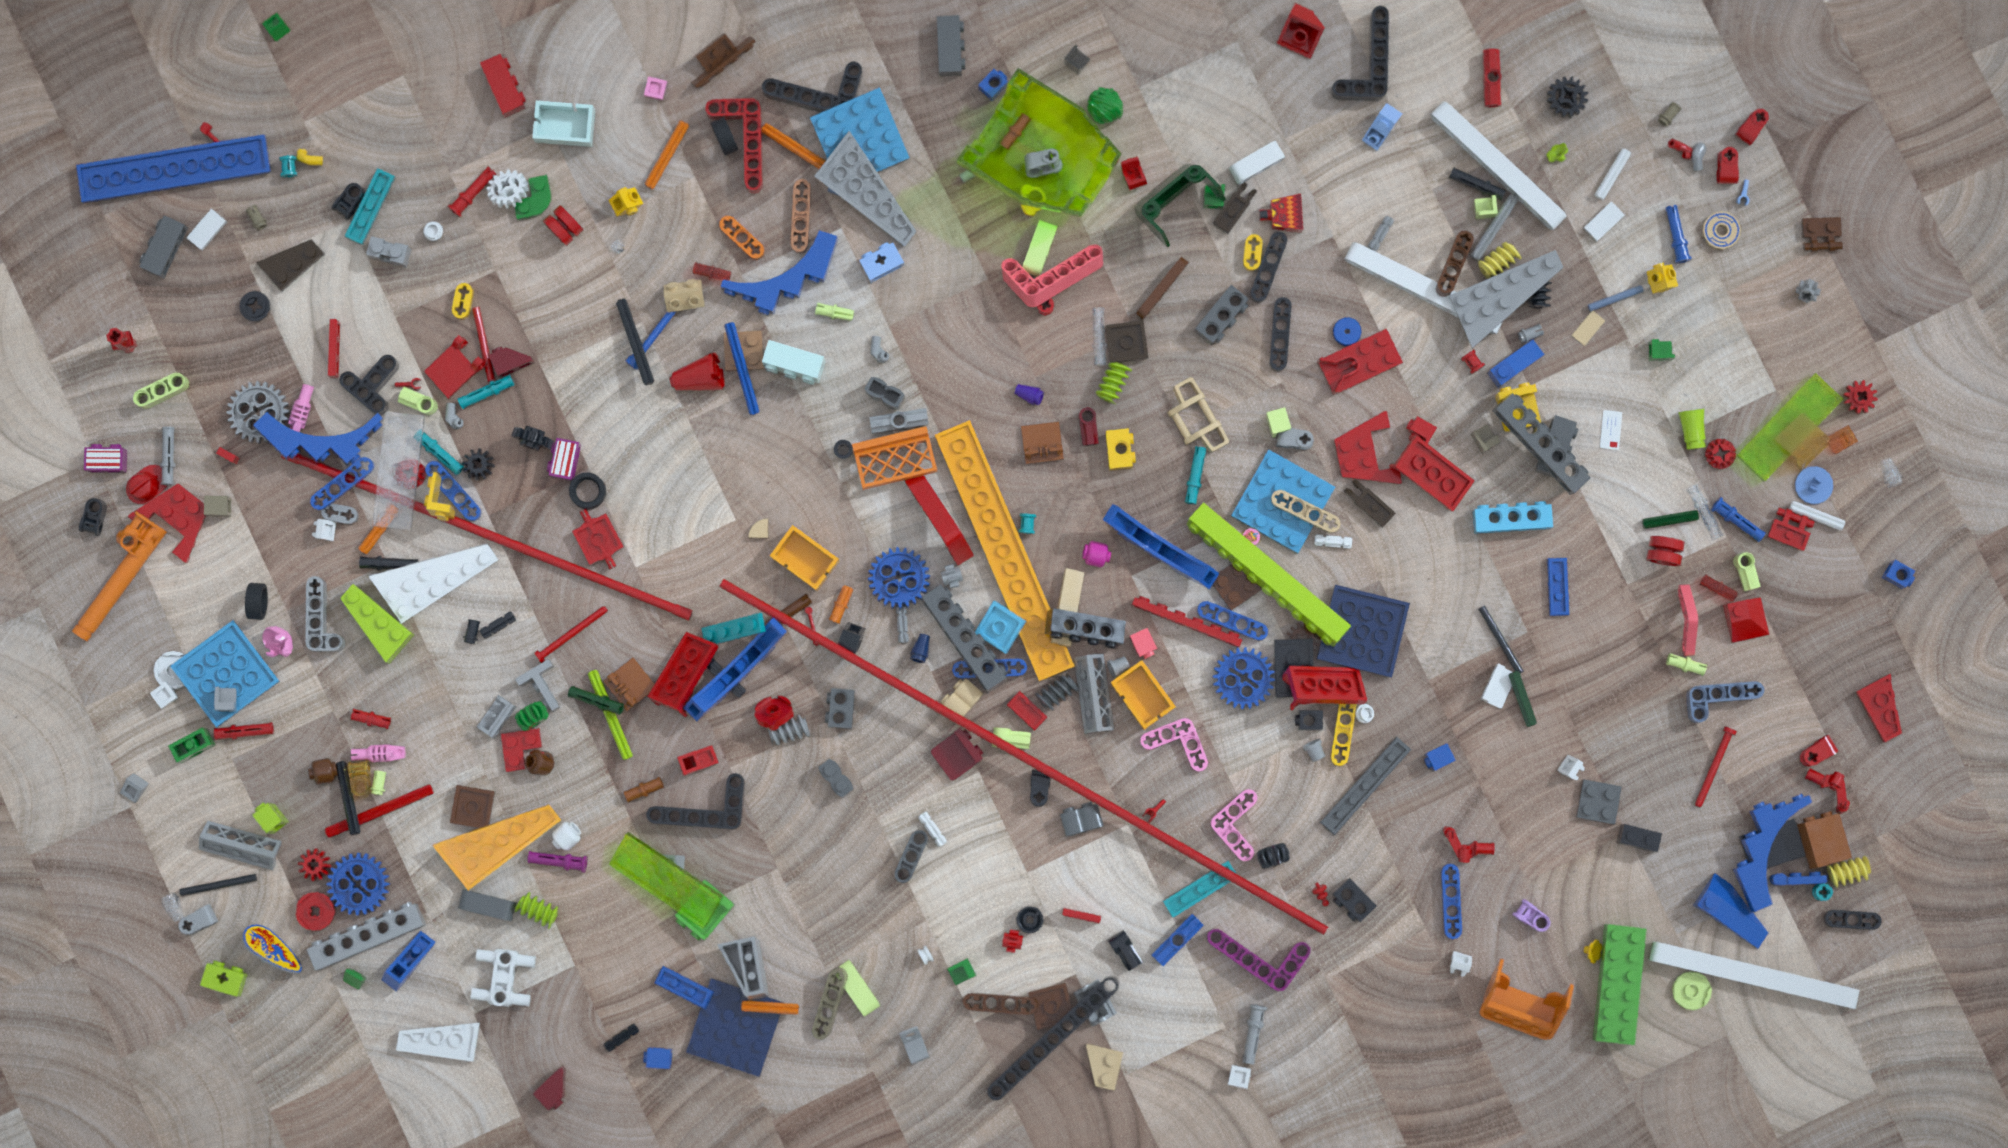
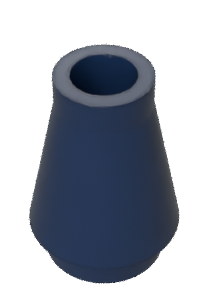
M919 634L910 652V659L912 661L925 663L928 659L930 636Z

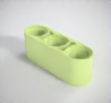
M1039 220L1022 266L1028 274L1036 277L1041 275L1058 226Z
M173 373L136 391L133 395V401L143 409L151 408L187 390L189 381L182 374ZM182 378L181 386L175 387L176 379ZM164 386V394L158 395V388ZM147 395V401L144 404H141V396Z
M847 960L839 967L845 969L848 975L845 990L865 1017L881 1005L851 961ZM839 973L835 974L838 980L842 979L839 977Z

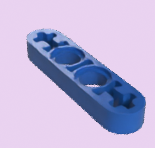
M367 457L358 459L313 494L310 499L311 506L317 510H324L370 475L375 468L374 462ZM363 461H364L365 463H368V462H369V463H370V464L368 465V468H369V469H368V470L363 469V470H361V471L359 472V473L362 474V476H359V474H358L355 470H353L355 467H356L357 470H359L360 468H362V466H363V465H362V462H363ZM349 472L355 475V480L352 483H347L345 480V476ZM334 484L340 487V492L337 495H332L330 492V487ZM324 491H326L327 495L332 498L330 501L329 498H325L322 501L323 506L315 504L317 503V497L323 498L324 496H326L323 493Z
M429 462L425 468L426 474L432 476L433 473H430L432 471L431 466H439L438 472L441 475L444 472L446 473V475L441 477L440 490L469 521H477L481 517L482 511L476 502L439 462ZM445 479L452 481L450 489L442 487V482ZM463 493L465 501L460 504L456 503V494ZM469 500L471 501V503L468 504L470 508L477 509L475 512L477 515L475 517L472 515L468 516L470 512L466 507L463 510L461 509L462 507L467 505Z
M1209 601L1200 603L1197 608V613L1201 618L1254 640L1261 641L1268 635V628L1263 623ZM1208 605L1209 610L1213 612L1215 608L1219 609L1215 614V620L1211 618L1213 615L1211 613L1203 615L1201 607ZM1219 613H1228L1229 620L1226 623L1220 622L1218 619ZM1239 619L1245 620L1247 622L1246 629L1239 630L1236 627V622ZM1250 622L1254 623L1252 628L1258 629L1262 627V631L1265 632L1264 635L1257 637L1256 632L1252 630L1248 634Z
M995 659L996 663H1002L1005 666L1006 672L1008 671L1006 662H1011L1010 666H1016V662H1020L1024 666L1020 673H1017L1016 669H1010L1011 674H1007L1006 677L1022 676L1027 671V664L1022 659ZM959 661L954 664L952 671L955 677L959 679L976 678L974 674L969 675V671L963 672V675H959V672L955 671V669L959 668V665H963V668H969L965 661ZM985 665V673H991L993 671V667L990 665Z
M1446 864L1441 869L1443 928L1447 938L1457 939L1462 934L1460 875L1456 865ZM1448 867L1455 870V874L1452 875V881L1456 880V884H1445V880L1449 881V875L1445 874V871L1449 869ZM1447 887H1455L1456 895L1454 897L1446 895ZM1451 905L1457 908V914L1454 917H1450L1447 914V908ZM1447 919H1458V923L1454 922V928H1458V932L1454 936L1448 933V929L1451 928V922L1447 923Z

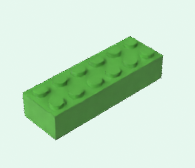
M1604 924L1592 1040L1635 1045L1646 939L1645 928Z

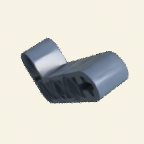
M1754 681L1692 687L1686 693L1688 718L1693 723L1704 722L1709 715L1708 703L1754 700L1763 696L1764 686L1760 682ZM1732 687L1738 689L1739 695L1737 697L1731 695ZM1753 687L1758 690L1755 694L1753 692L1745 693V690L1752 689ZM1714 688L1720 692L1718 699L1713 698L1711 694ZM1694 690L1700 692L1701 697L1699 700H1695L1692 697ZM1696 709H1699L1702 712V718L1700 720L1696 719L1694 716V711Z

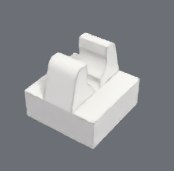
M324 519L315 521L314 525L317 526L316 533L313 532L312 536L317 539L334 541L336 522Z
M167 682L150 693L161 709H164L178 698Z
M1567 755L1557 771L1571 779L1578 780L1577 772L1579 770L1584 771L1585 768L1583 767V762L1579 759Z
M1453 951L1450 972L1454 973L1455 969L1461 970V976L1464 977L1467 972H1470L1472 956Z
M1232 1065L1228 1085L1248 1088L1251 1069Z

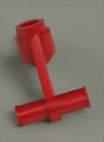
M1809 768L1805 779L1820 785L1821 789L1829 787L1836 791V812L1842 814L1849 809L1850 801H1847L1845 776L1836 771L1830 775H1823Z
M1449 826L1443 828V833L1457 858H1459V862L1469 863L1470 859L1477 856V854L1494 855V843H1477V841H1473L1469 845H1461L1454 828Z

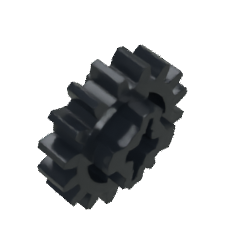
M1563 76L1562 82L1556 79V85H1550L1549 88L1552 91L1547 92V95L1550 96L1547 99V103H1552L1549 109L1555 108V115L1560 112L1562 113V118L1566 114H1568L1569 118H1572L1573 113L1579 115L1580 110L1585 109L1584 104L1588 102V99L1584 97L1588 95V92L1583 91L1586 87L1585 85H1579L1580 79L1574 82L1573 76L1569 80ZM1556 90H1558L1559 98L1557 100L1555 99ZM1565 95H1566V96L1570 95L1571 98H1570V99H1564V96H1565ZM1577 95L1580 96L1579 104L1576 101Z
M526 426L525 429L514 427L511 435L513 438L521 441V446L535 451H539L540 447L551 450L554 442L549 437L544 436V431L531 426Z

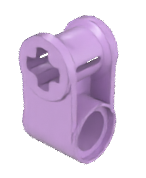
M1522 899L1521 906L1512 914L1519 921L1527 924L1537 932L1546 931L1550 927L1549 917L1525 899ZM1539 917L1543 918L1546 922L1545 927L1542 929L1536 926V920Z

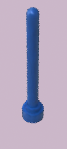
M677 311L666 312L642 344L645 353ZM634 354L632 356L629 355L625 362L635 370H638Z

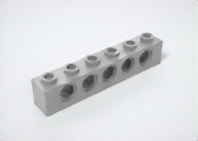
M411 902L400 906L401 910L394 912L392 909L382 913L383 917L380 919L370 918L364 921L365 925L361 927L354 925L347 928V932L342 935L337 932L328 936L329 940L323 943L322 940L311 943V948H308L307 952L315 971L324 969L425 926L426 923L418 904L412 905ZM400 915L406 917V923L403 926H400L397 922V918ZM383 922L388 925L386 933H382L379 930V926ZM364 930H368L370 933V938L367 941H364L361 937ZM347 937L352 940V946L349 949L343 944ZM328 945L334 948L332 956L326 954L325 950Z

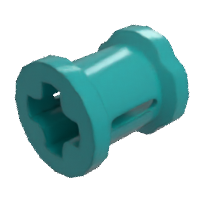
M296 156L279 157L282 165L280 177L292 178L298 176V173L295 172Z
M1020 513L1021 526L1018 533L1035 534L1034 519L1037 518V515Z
M1816 884L1812 889V896L1818 901H1827L1833 896V889L1828 884ZM1826 890V894L1821 895L1819 891Z

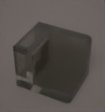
M1076 44L1064 58V64L1078 75L1090 61V58L1082 53Z

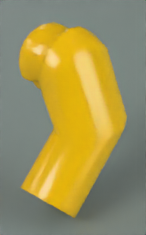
M306 149L297 150V161L307 165L322 166V156H309Z

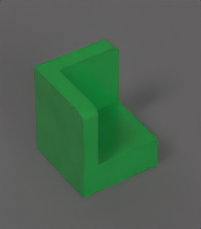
M1221 184L1223 194L1225 193V184ZM1206 185L1203 208L1222 210L1224 201Z
M1651 339L1648 342L1649 361H1671L1675 358V354H1672L1671 341Z
M968 958L947 968L955 985L976 976Z

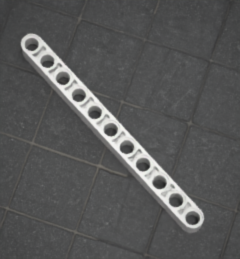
M1653 941L1649 958L1650 961L1856 1009L1860 991Z

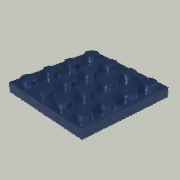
M1335 584L1329 608L1349 623L1351 627L1334 648L1331 645H1326L1321 640L1317 660L1392 678L1410 603Z
M711 978L708 989L714 991L707 1008L700 1009L686 1053L760 1077L781 1014L742 1011V1001L750 1000L745 997L741 988ZM770 997L752 1000L758 1002L785 1003Z

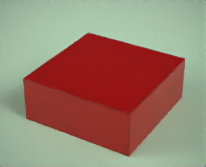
M221 447L216 452V454L236 465L240 460L239 457Z

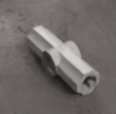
M926 408L905 412L897 411L892 414L869 417L872 434L894 430L901 431L906 428L929 425ZM898 416L903 417L905 420L900 426L894 424V419Z

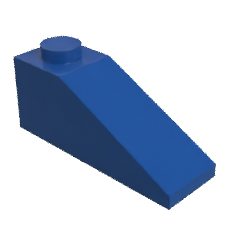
M1531 340L1489 370L1487 374L1495 385L1500 388L1545 354L1536 342Z
M420 931L387 968L381 980L397 992L436 942Z

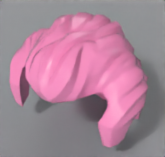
M277 626L265 628L262 640L264 646L270 650V652H266V655L272 658L279 654L283 657H288L293 649L292 637L289 632Z

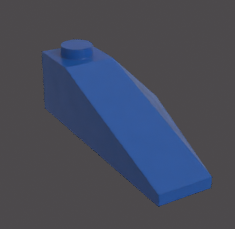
M1714 873L1693 906L1759 949L1769 932L1755 914L1751 912L1734 887Z

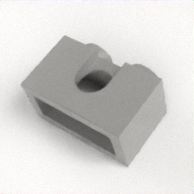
M371 236L366 255L371 259L407 268L412 249L408 245L396 242L392 244L384 239Z

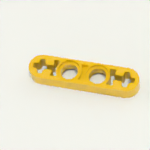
M1338 704L1330 760L1335 766H1343L1348 761L1357 704H1349L1348 709H1352V713L1341 711V707L1345 709L1346 704ZM1347 714L1350 716L1351 721L1348 725H1343L1340 722L1341 715ZM1344 733L1347 735L1348 740L1345 744H1340L1337 741L1338 734ZM1335 745L1347 747L1346 751L1342 750L1341 755L1345 759L1341 760L1340 763H1337V759L1334 758V755L1339 753V749H1335Z

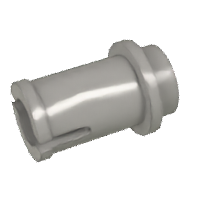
M1537 324L1525 330L1521 329L1518 332L1520 342L1528 343L1531 339L1543 336V330L1535 332L1542 329L1541 325Z

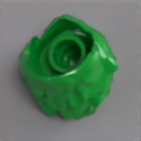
M1099 87L1098 90H1094L1088 97L1087 109L1095 123H1111L1122 118L1123 102L1117 91H1114L1113 88Z

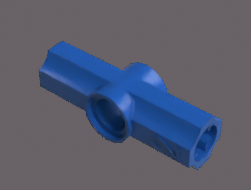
M1191 914L1151 955L1164 967L1204 925ZM1177 934L1183 938V942L1179 946L1174 945L1172 942V938Z

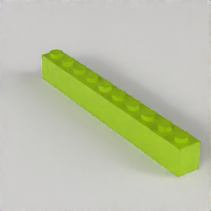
M1204 502L1188 519L1186 525L1193 534H1198L1203 538L1206 545L1214 547L1222 558H1227L1232 562L1236 570L1243 571L1249 581L1254 584L1257 583L1266 595L1275 598L1280 607L1287 608L1296 620H1301L1306 624L1307 629L1312 633L1318 634L1326 645H1331L1334 648L1351 627L1349 623Z

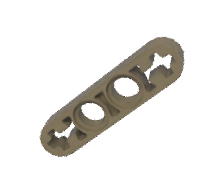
M840 967L833 969L828 975L814 1020L812 1034L818 1040H823L830 1035L845 989L848 975L845 969ZM839 973V977L842 979L835 986L833 984L836 982L837 977L834 975ZM829 990H834L837 993L835 1000L829 998ZM825 1007L831 1010L832 1014L829 1018L823 1015V1008ZM823 1022H827L823 1026V1031L825 1032L823 1034H820V1030L818 1028H820L823 1025Z

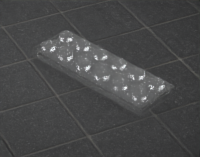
M393 412L385 413L372 522L374 527L412 530L425 416Z

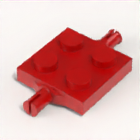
M587 509L580 511L579 513L584 523L572 532L589 565L591 566L598 561L605 560L609 570L613 569L612 566L615 568L617 565L612 556L615 552L623 549L624 546L609 517L605 513L598 518L591 519Z

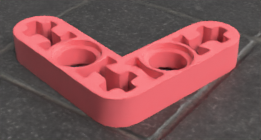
M1683 584L1678 586V597L1684 616L1682 651L1684 656H1694L1698 614L1690 585Z

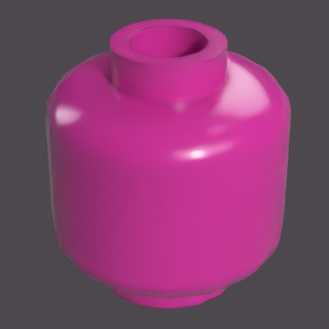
M1090 541L1088 544H1085L1082 559H1085L1087 565L1101 568L1105 565V562L1109 563L1111 551H1108L1107 544L1097 541Z

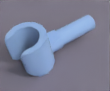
M1744 180L1741 195L1736 199L1737 204H1740L1741 197L1746 199L1745 206L1749 204V197L1747 196L1749 180Z

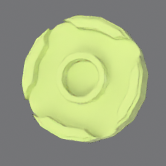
M1689 971L1682 973L1676 978L1673 983L1672 993L1674 1000L1679 1006L1684 1009L1697 1010L1708 1003L1711 998L1712 988L1704 975L1699 972Z

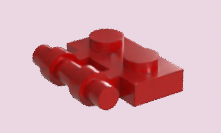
M1778 507L1776 514L1782 516V521L1773 520L1767 538L1804 551L1811 535L1810 532L1804 530L1805 526L1813 528L1815 521L1808 519L1805 515L1800 516L1792 513L1790 509L1786 508L1785 510ZM1789 519L1797 522L1798 527L1789 525Z

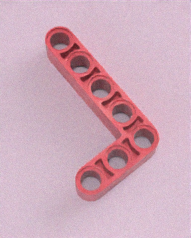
M1090 245L1035 279L1015 259L1008 258L1001 264L1003 280L1028 307H1036L1100 269L1104 264L1103 251L1099 245Z

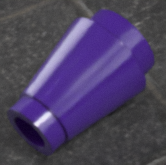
M1018 384L1014 392L1015 395L1033 406H1039L1044 397V391L1041 388Z

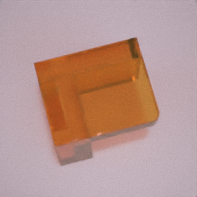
M1849 425L1825 438V441L1835 455L1858 442Z

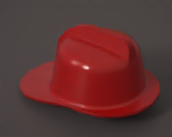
M149 465L133 475L126 485L128 498L136 504H145L162 493L168 486L161 485L162 468L159 465Z

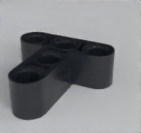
M384 355L362 380L354 373L346 371L340 376V384L373 413L383 415L388 411L389 406L387 401L378 393L398 371L399 362L391 355ZM393 360V366L390 369H386V361ZM379 374L381 376L380 382L373 383V376ZM350 376L353 377V384L347 386L345 380ZM368 389V395L365 398H361V390ZM377 401H382L383 403L380 410L374 409V404Z

